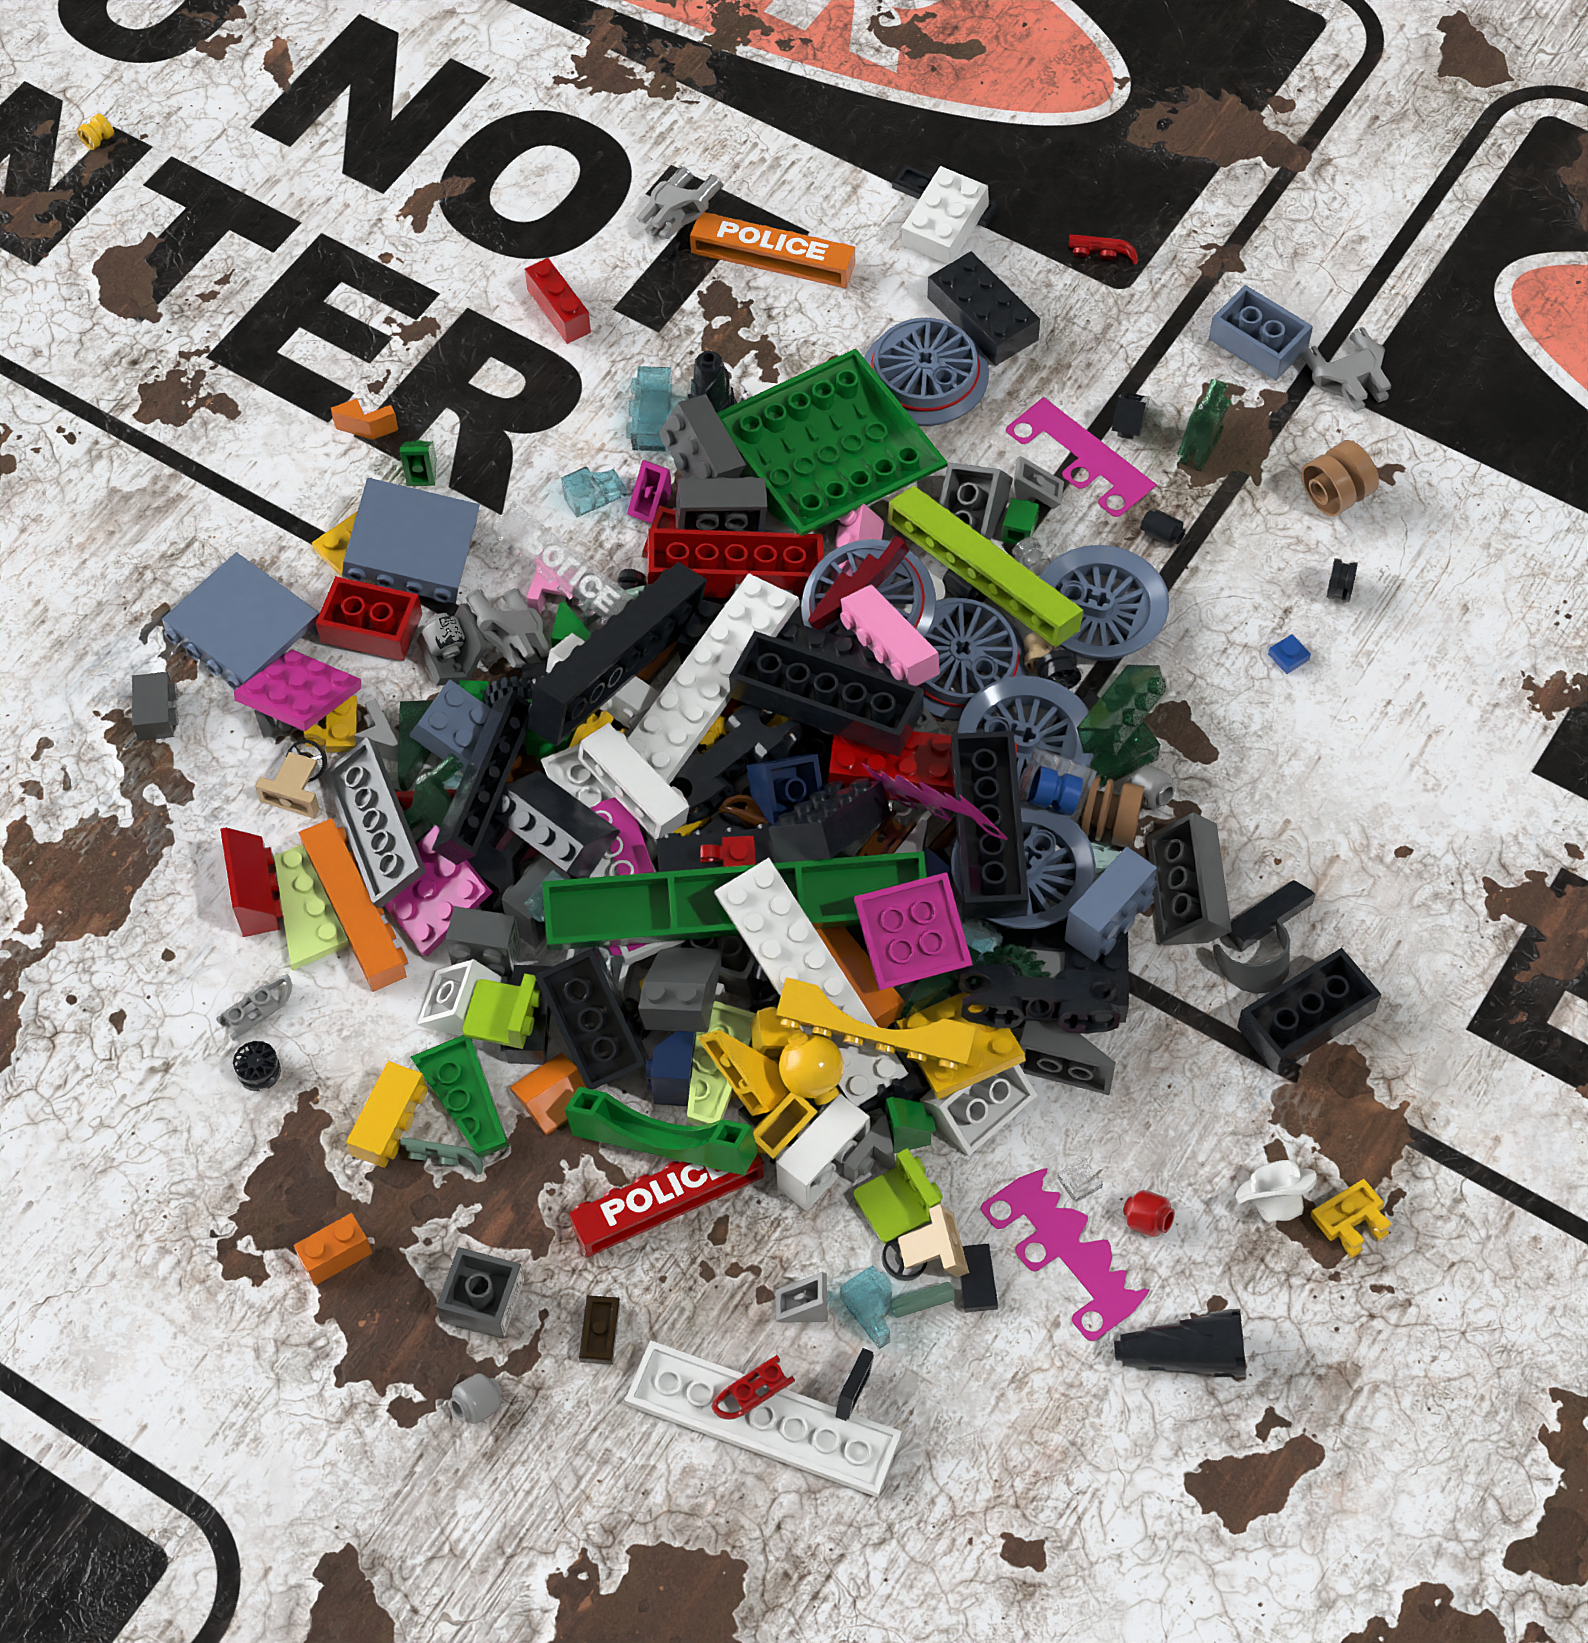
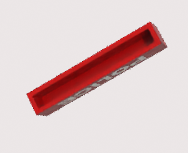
M757 1153L745 1176L684 1161H674L667 1164L658 1173L651 1176L646 1174L634 1180L633 1184L627 1187L609 1190L602 1198L596 1201L580 1203L573 1211L569 1212L571 1226L588 1258L764 1178L763 1163Z

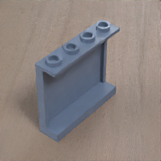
M367 477L343 561L342 577L415 593L442 603L456 604L472 535L477 524L480 504Z
M236 552L166 614L162 621L166 630L164 634L172 644H180L192 659L196 661L200 659L215 676L221 675L226 679L229 686L236 690L276 661L307 631L317 636L316 621L320 613Z

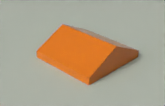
M561 1052L509 1088L547 1136L568 1122L564 1109L578 1087L586 1088L577 1066Z

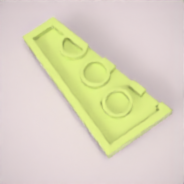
M301 844L275 855V866L292 971L349 947L348 938L304 846Z
M714 1001L708 1032H696L687 1122L701 1126L722 1119L733 1092V1088L698 1038L703 1034L720 1029L750 1047L752 1043L750 1023L756 1013Z

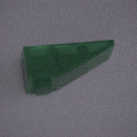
M434 700L400 701L398 781L401 791L410 790L432 753L409 735Z
M1142 718L1133 722H1125L1115 730L1081 776L1083 778L1081 798L1084 797L1093 775L1101 777V789L1107 785L1108 779H1113V782L1142 766L1158 760L1161 744Z
M967 945L972 966H975V962L981 952ZM961 969L921 979L900 1016L906 1019L958 992V978ZM975 976L968 977L966 981L971 983Z

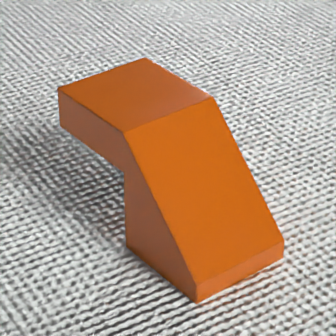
M356 398L330 408L337 430L372 440L398 430L396 415L391 405L364 414Z

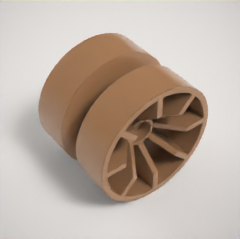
M1351 440L1340 442L1325 454L1303 466L1301 472L1303 486L1311 501L1320 511L1332 517L1338 516L1352 507L1355 502H1359L1371 495L1379 486L1378 472L1371 457L1360 445Z

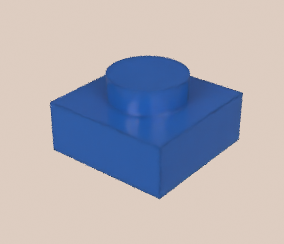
M1291 634L1270 647L1268 655L1288 674L1309 661L1311 653Z

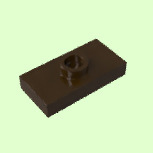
M587 1295L579 1353L580 1362L613 1365L620 1310L619 1297Z

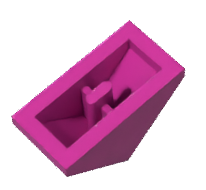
M642 460L627 515L653 524L659 505L664 507L672 494L670 469Z

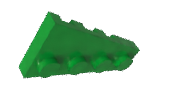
M461 1035L410 1057L420 1072L423 1073L424 1078L479 1157H485L510 1146L472 1038Z

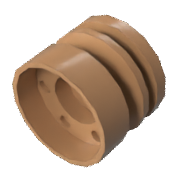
M1093 775L1082 802L1079 817L1081 829L1089 838L1091 826L1096 827V842L1101 841L1105 830H1110L1112 845L1124 848L1127 846L1131 849L1145 786L1125 782L1118 795L1113 794V779H1108L1105 792L1099 791L1101 777Z

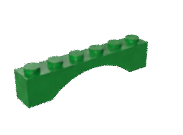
M578 1087L564 1109L573 1136L745 1176L758 1153L752 1126L720 1119L714 1123L701 1126L671 1124L641 1114L619 1102L606 1092Z

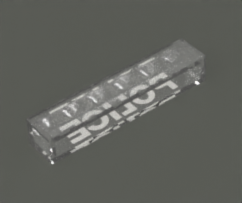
M514 501L491 527L499 534V537L496 539L509 550L513 546L520 551L516 555L529 567L533 562L540 568L537 573L549 583L553 579L560 583L557 589L570 600L573 596L581 600L577 606L588 615L592 616L594 612L601 617L598 623L602 626L606 624L613 614L617 615L622 611L630 599H635Z

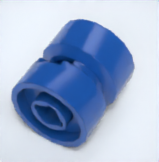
M1040 765L1032 779L1028 803L1045 809L1051 805L1055 812L1071 816L1076 810L1081 796L1083 778L1069 773L1059 776L1057 770Z

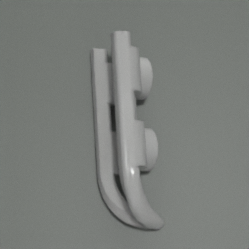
M286 974L266 985H262L216 1018L219 1024L227 1021L235 1032L230 1035L233 1041L286 1004L292 992L290 976ZM286 982L285 993L277 1003L270 990ZM258 1009L261 1014L251 1020L248 1015Z

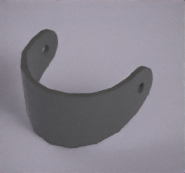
M1281 922L1276 923V933L1284 951L1279 957L1269 962L1256 965L1243 964L1232 960L1219 944L1213 946L1214 956L1220 970L1230 983L1243 991L1255 994L1271 992L1283 984L1289 974L1290 937L1287 929Z

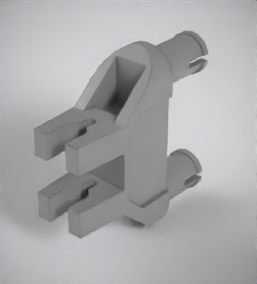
M680 166L668 181H661L653 189L650 202L637 216L639 222L646 224L652 217L651 223L645 228V231L651 235H654L666 224V227L659 235L668 240L683 225L698 219L708 209V201L723 187L721 180L717 176L710 174L697 190L684 189V186L693 179V175L686 167Z
M1360 327L1359 330L1358 328L1355 329L1350 335V340L1359 350L1357 353L1334 362H1326L1318 348L1312 346V351L1310 348H1307L1301 355L1313 372L1312 380L1314 383L1328 393L1343 397L1354 412L1365 408L1362 400L1366 399L1368 394L1364 388L1369 390L1378 403L1388 399L1389 395L1386 390L1391 389L1389 380L1381 370L1385 349L1381 344L1374 343L1364 327Z
M519 588L511 589L503 595V600L506 601L511 611L493 609L482 589H476L466 596L467 602L478 617L476 625L482 635L501 650L513 668H521L524 665L519 656V651L528 664L541 662L537 656V649L541 657L549 656L551 648L542 633L543 620L536 609L529 608Z

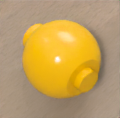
M800 1032L788 1039L789 1044L782 1051L779 1060V1072L784 1085L800 1097L813 1098L816 1105H823L835 1099L839 1095L836 1086L841 1081L844 1072L843 1056L837 1045L827 1037L817 1034H806V1032Z

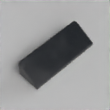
M1292 880L1231 921L1232 932L1226 935L1242 952L1275 930L1276 923L1281 922L1284 924L1312 905L1316 894L1306 886Z

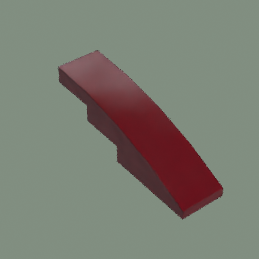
M895 535L879 559L868 554L852 577L841 572L808 618L811 627L821 630L840 619L842 598L871 584L877 589L910 551L906 542Z

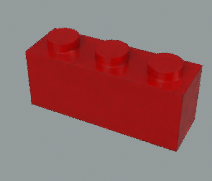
M549 258L524 269L528 292L567 344L591 333L589 311Z

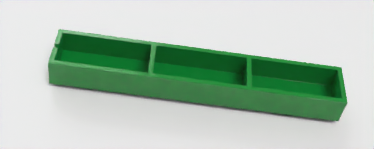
M924 851L773 863L815 929L861 926L853 899L855 896L927 878ZM756 865L542 881L547 951L741 935L714 892Z

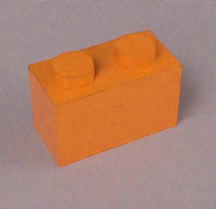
M352 1213L293 1245L299 1261L314 1286L372 1254L368 1239Z

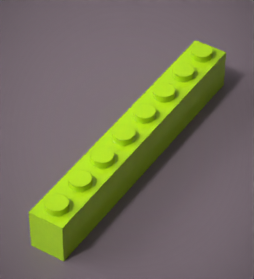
M913 485L889 501L887 519L889 524L1054 647L1059 646L1080 631L1083 616L1082 608L1035 575L1033 571L1028 570L1011 555L998 548L989 539L983 537L970 525L953 515L948 509L938 504L928 494L923 493Z

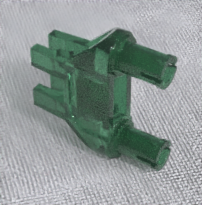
M1211 379L1203 400L1195 404L1177 453L1181 464L1187 465L1189 457L1195 454L1193 458V463L1196 464L1195 469L1202 471L1222 435L1224 430L1222 421L1232 400L1223 396L1228 388L1227 384Z
M452 752L433 769L425 768L418 776L413 804L404 812V816L410 831L423 820L430 829L418 838L415 844L435 825L442 826L453 798L444 788V783L464 768L463 763H458L459 758Z

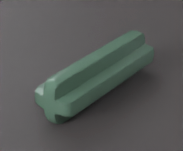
M945 1282L893 1298L890 1301L893 1315L899 1318L953 1301L955 1293L951 1283Z

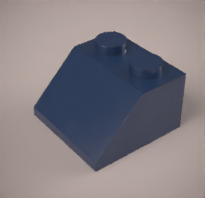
M818 754L796 755L746 765L751 796L768 822L772 824L779 820L778 817L780 815L792 812L796 804L808 801L811 794L823 790Z
M676 1031L654 1047L653 1059H647L646 1062L647 1091L653 1093L654 1104L688 1107L696 1032Z

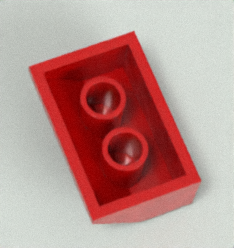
M227 827L220 828L232 908L243 937L280 930L278 918L283 917L280 899L275 900L274 892L279 891L276 873H270V865H275L272 848L265 847L262 836Z

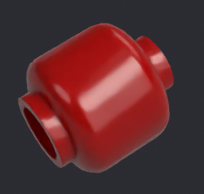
M1140 1190L1134 1197L1130 1196L1123 1208V1214L1126 1215L1128 1227L1149 1237H1158L1162 1233H1167L1172 1226L1175 1211L1171 1208L1168 1198L1148 1190Z

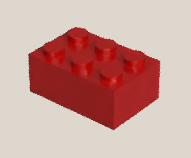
M335 576L316 621L320 641L324 644L404 661L422 617L419 595Z

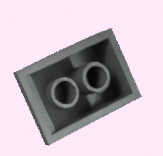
M948 462L939 504L964 523L970 525L983 537L991 540L1007 506L1013 478L1001 469Z
M669 947L659 950L643 982L638 1006L645 1030L708 1032L723 958V949Z
M1026 1020L1020 1041V1047L1025 1053L1026 1061L1019 1064L1024 1074L1110 1095L1115 1061L1080 1033H1069L1062 1030L1057 1021Z

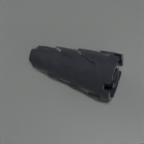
M704 351L695 358L693 379H691L690 394H688L687 399L706 394L717 413L737 404L734 396L733 387L730 386L729 373L724 366L722 357L717 352Z
M1241 1309L1209 1312L1207 1316L1179 1320V1323L1145 1327V1330L1120 1335V1340L1114 1341L1116 1361H1122L1123 1366L1143 1367L1152 1371H1184V1373L1214 1374V1377H1246Z

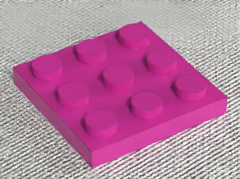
M291 649L234 690L235 701L306 731L361 689V679Z
M437 825L416 844L426 873L385 905L421 954L429 956L445 940L454 906L476 909L493 893L468 860L455 865L432 850L441 828Z
M947 872L853 898L879 991L973 965Z

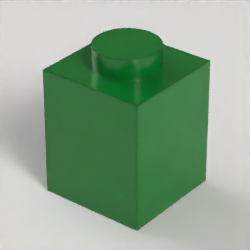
M1011 498L1003 522L1001 542L1029 548L1038 522L1039 504L1028 500Z

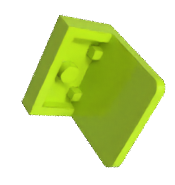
M524 974L521 986L486 979L478 980L462 1027L463 1035L468 1038L523 1049L527 1035L530 1036L533 1030L535 1007L539 1008L543 992L539 989L536 977Z
M908 1148L896 1154L895 1168L861 1185L853 1192L856 1203L880 1241L884 1244L930 1222L929 1208L941 1204L943 1199L938 1185L935 1182L930 1183L925 1176L926 1169L918 1156L913 1157Z

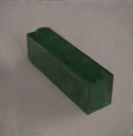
M1127 665L1077 727L1083 753L1111 755L1118 753L1166 691V681L1162 677L1159 665Z

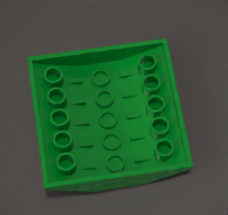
M856 348L717 412L746 464L740 473L743 478H765L767 510L800 536H804L847 515L851 510L856 511L862 504L868 505L948 466L945 458Z

